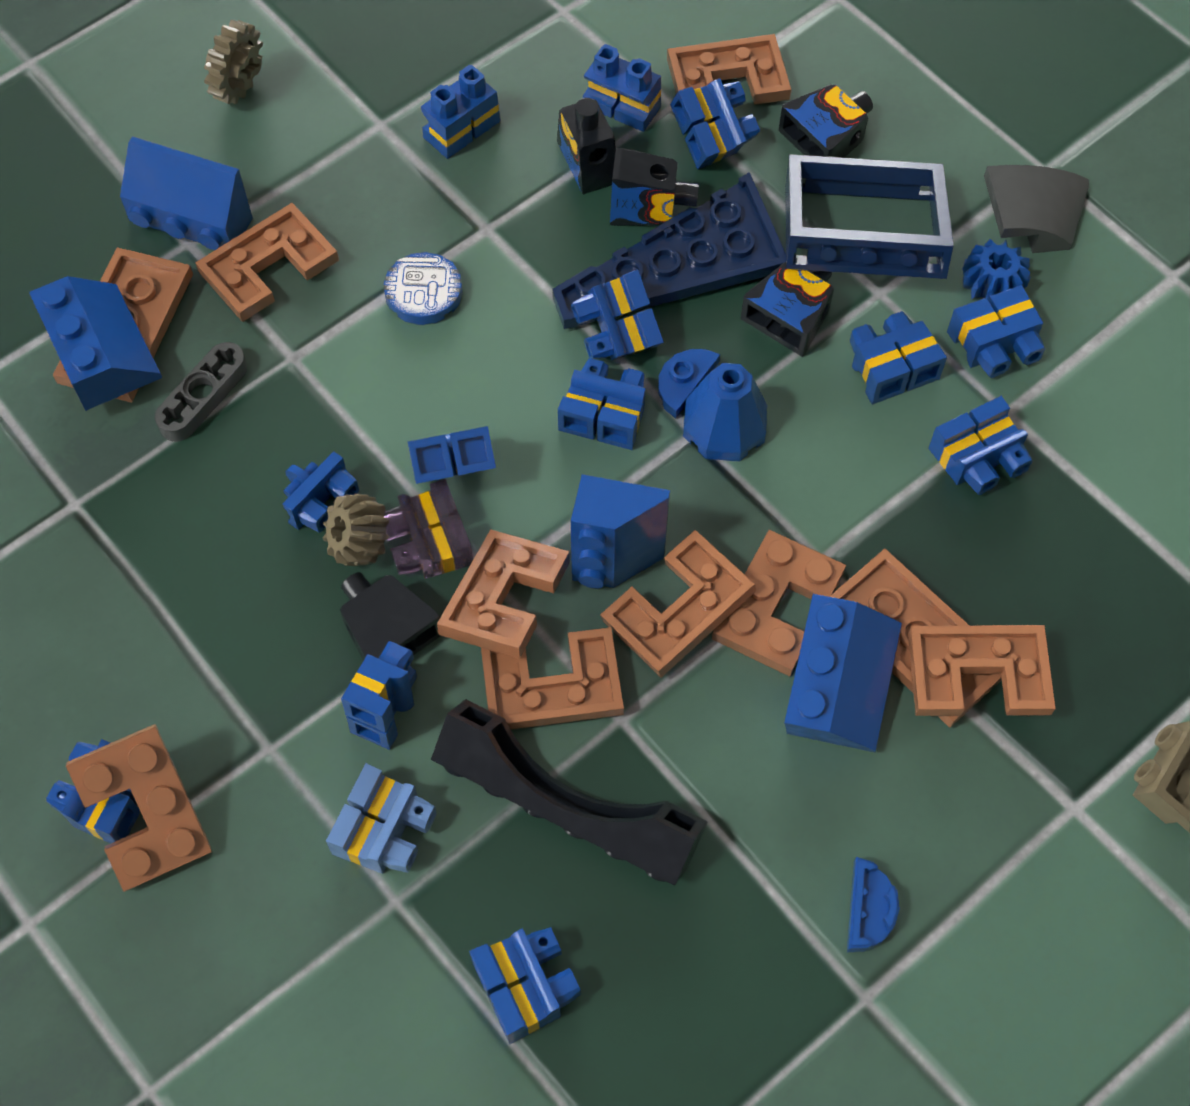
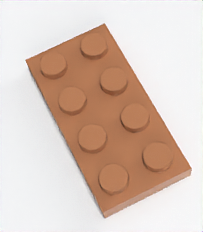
M117 247L100 281L117 284L154 358L189 285L193 272L188 264ZM60 360L53 373V377L57 384L73 388ZM138 389L115 399L132 403Z
M886 549L882 550L829 596L858 602L902 623L892 674L913 694L908 639L910 627L969 626ZM961 674L964 701L963 713L961 716L938 717L951 728L1002 680L1001 674Z

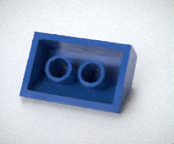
M131 137L128 142L120 198L129 221L142 228L151 227L164 231L177 239L186 238L201 243L212 250L218 249L247 230L253 217L239 169L140 138Z
M67 276L29 292L85 411L162 378L117 284Z
M582 474L571 517L572 580L579 581L582 585L589 588H602L603 586L614 588L663 559L666 546L670 490Z
M813 594L784 722L787 734L876 753L902 623L858 602Z

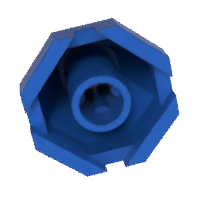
M722 363L712 370L686 398L683 437L690 444L692 440L698 446V452L705 459L741 461L748 455L749 450L755 446L757 449L765 443L767 403L753 376L741 364Z

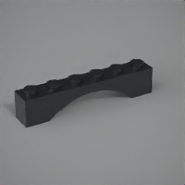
M467 699L447 713L431 757L432 761L444 766L448 773L457 777H465L482 786L490 795L506 798L523 807L529 815L536 818H544L562 827L568 835L577 839H585L604 849L610 857L617 860H626L645 870L651 878L661 882H668L674 886L688 868L708 821L668 801L650 804H618L595 799L571 789L549 775L529 756L515 738L504 718Z

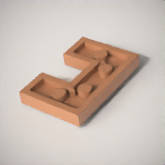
M775 34L667 49V61L676 94L679 90L689 87L697 89L707 86L710 82L719 78L726 80L746 77L754 105L790 100L791 86Z
M290 203L198 260L195 264L202 277L243 322L275 302L272 291L258 277L257 273L285 256L308 281L338 262L339 257L337 250L293 203Z
M490 529L437 623L439 635L520 659L537 627L536 615L504 606L502 603L514 582L554 594L570 563L569 551Z
M696 530L664 557L666 565L690 588L663 613H660L632 586L600 614L603 622L608 627H611L612 631L660 678L756 592L755 583Z
M768 530L745 572V575L755 583L756 592L714 629L712 640L790 677L798 663L804 631L773 617L787 589L811 600L813 594L828 597L832 595L845 572L846 565L774 531Z
M1045 625L910 627L908 639L916 716H961L964 711L961 674H1001L1006 715H1052L1056 709Z
M611 627L568 633L573 673L529 679L526 648L520 659L481 648L488 710L504 718L510 729L624 715Z
M156 724L66 763V768L85 808L130 788L145 820L146 828L108 844L104 849L123 892L212 852L209 841Z

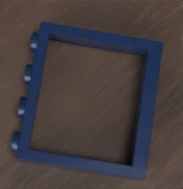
M789 154L785 184L786 269L947 279L954 245L943 164ZM801 178H805V183H801ZM929 186L930 191H920V187ZM802 192L930 200L933 235L803 227ZM797 248L808 249L807 256L795 255ZM929 257H936L937 264L928 263Z

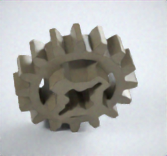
M232 19L229 26H222L219 36H214L215 46L213 49L208 50L204 69L209 71V74L204 79V83L209 85L207 93L213 95L214 99L227 104H237L239 97L244 99L246 97V90L253 87L252 79L255 75L259 74L263 57L259 55V50L263 46V42L258 40L261 33L255 30L254 25Z

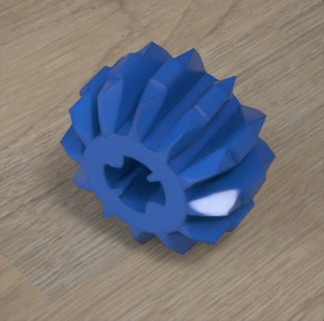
M991 239L984 246L975 245L962 267L964 275L962 280L963 288L971 289V299L982 297L989 300L992 295L1021 285L1023 288L1028 286L1031 278L1029 271L1030 258L1021 257V247L1011 249L1008 247L1007 240L1000 245H996Z

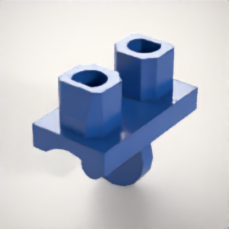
M333 451L320 466L311 462L304 470L296 465H291L285 471L291 483L283 490L288 498L282 505L290 516L288 519L289 524L299 530L305 525L321 533L326 528L323 522L328 520V506L324 503L331 496L336 498L358 494V483L346 471L343 457Z

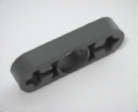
M223 342L215 345L157 408L155 422L165 439L177 442L190 437L247 372V362L242 349L237 344ZM234 359L235 363L233 365L226 363L221 367V361L230 362ZM206 384L213 388L212 392L205 398L198 399L191 396L192 390L198 385ZM183 402H186L187 404L185 408L183 406ZM182 416L183 421L180 424L174 421L169 425L168 420L171 417L179 419Z

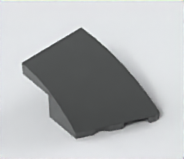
M987 166L984 178L1000 237L1027 236L1032 253L1070 250L1089 188V179L1065 170L1043 166Z

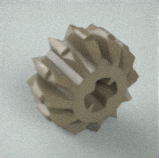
M367 494L336 497L334 505L327 508L328 520L323 522L326 527V534L323 540L328 542V555L334 556L336 563H341L345 566H366L376 563L378 555L385 554V539L390 538L386 533V527L390 520L384 518L385 505L377 503L376 497H369Z

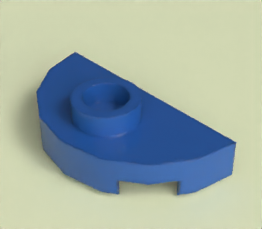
M689 349L675 354L664 364L658 378V394L664 409L675 419L684 409L686 398L718 365L720 354L706 349Z
M859 857L855 858L853 867L847 952H865L881 944L895 927L900 910L896 887L878 869L879 866L874 862Z

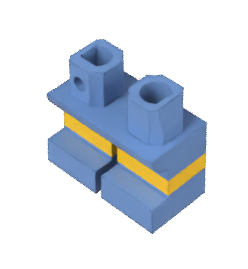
M365 763L347 799L349 805L344 804L326 839V843L332 855L383 874L385 868L388 867L408 873L415 861L418 848L417 845L402 840L400 837L406 825L427 833L436 817V808L423 798L417 796L414 785L408 783L401 784L384 776L382 770Z

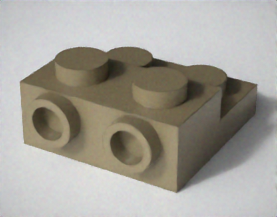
M1190 721L1169 724L1158 733L1154 743L1159 747V750L1154 759L1144 762L1135 772L1134 780L1139 784L1133 796L1165 824L1177 822L1190 833Z

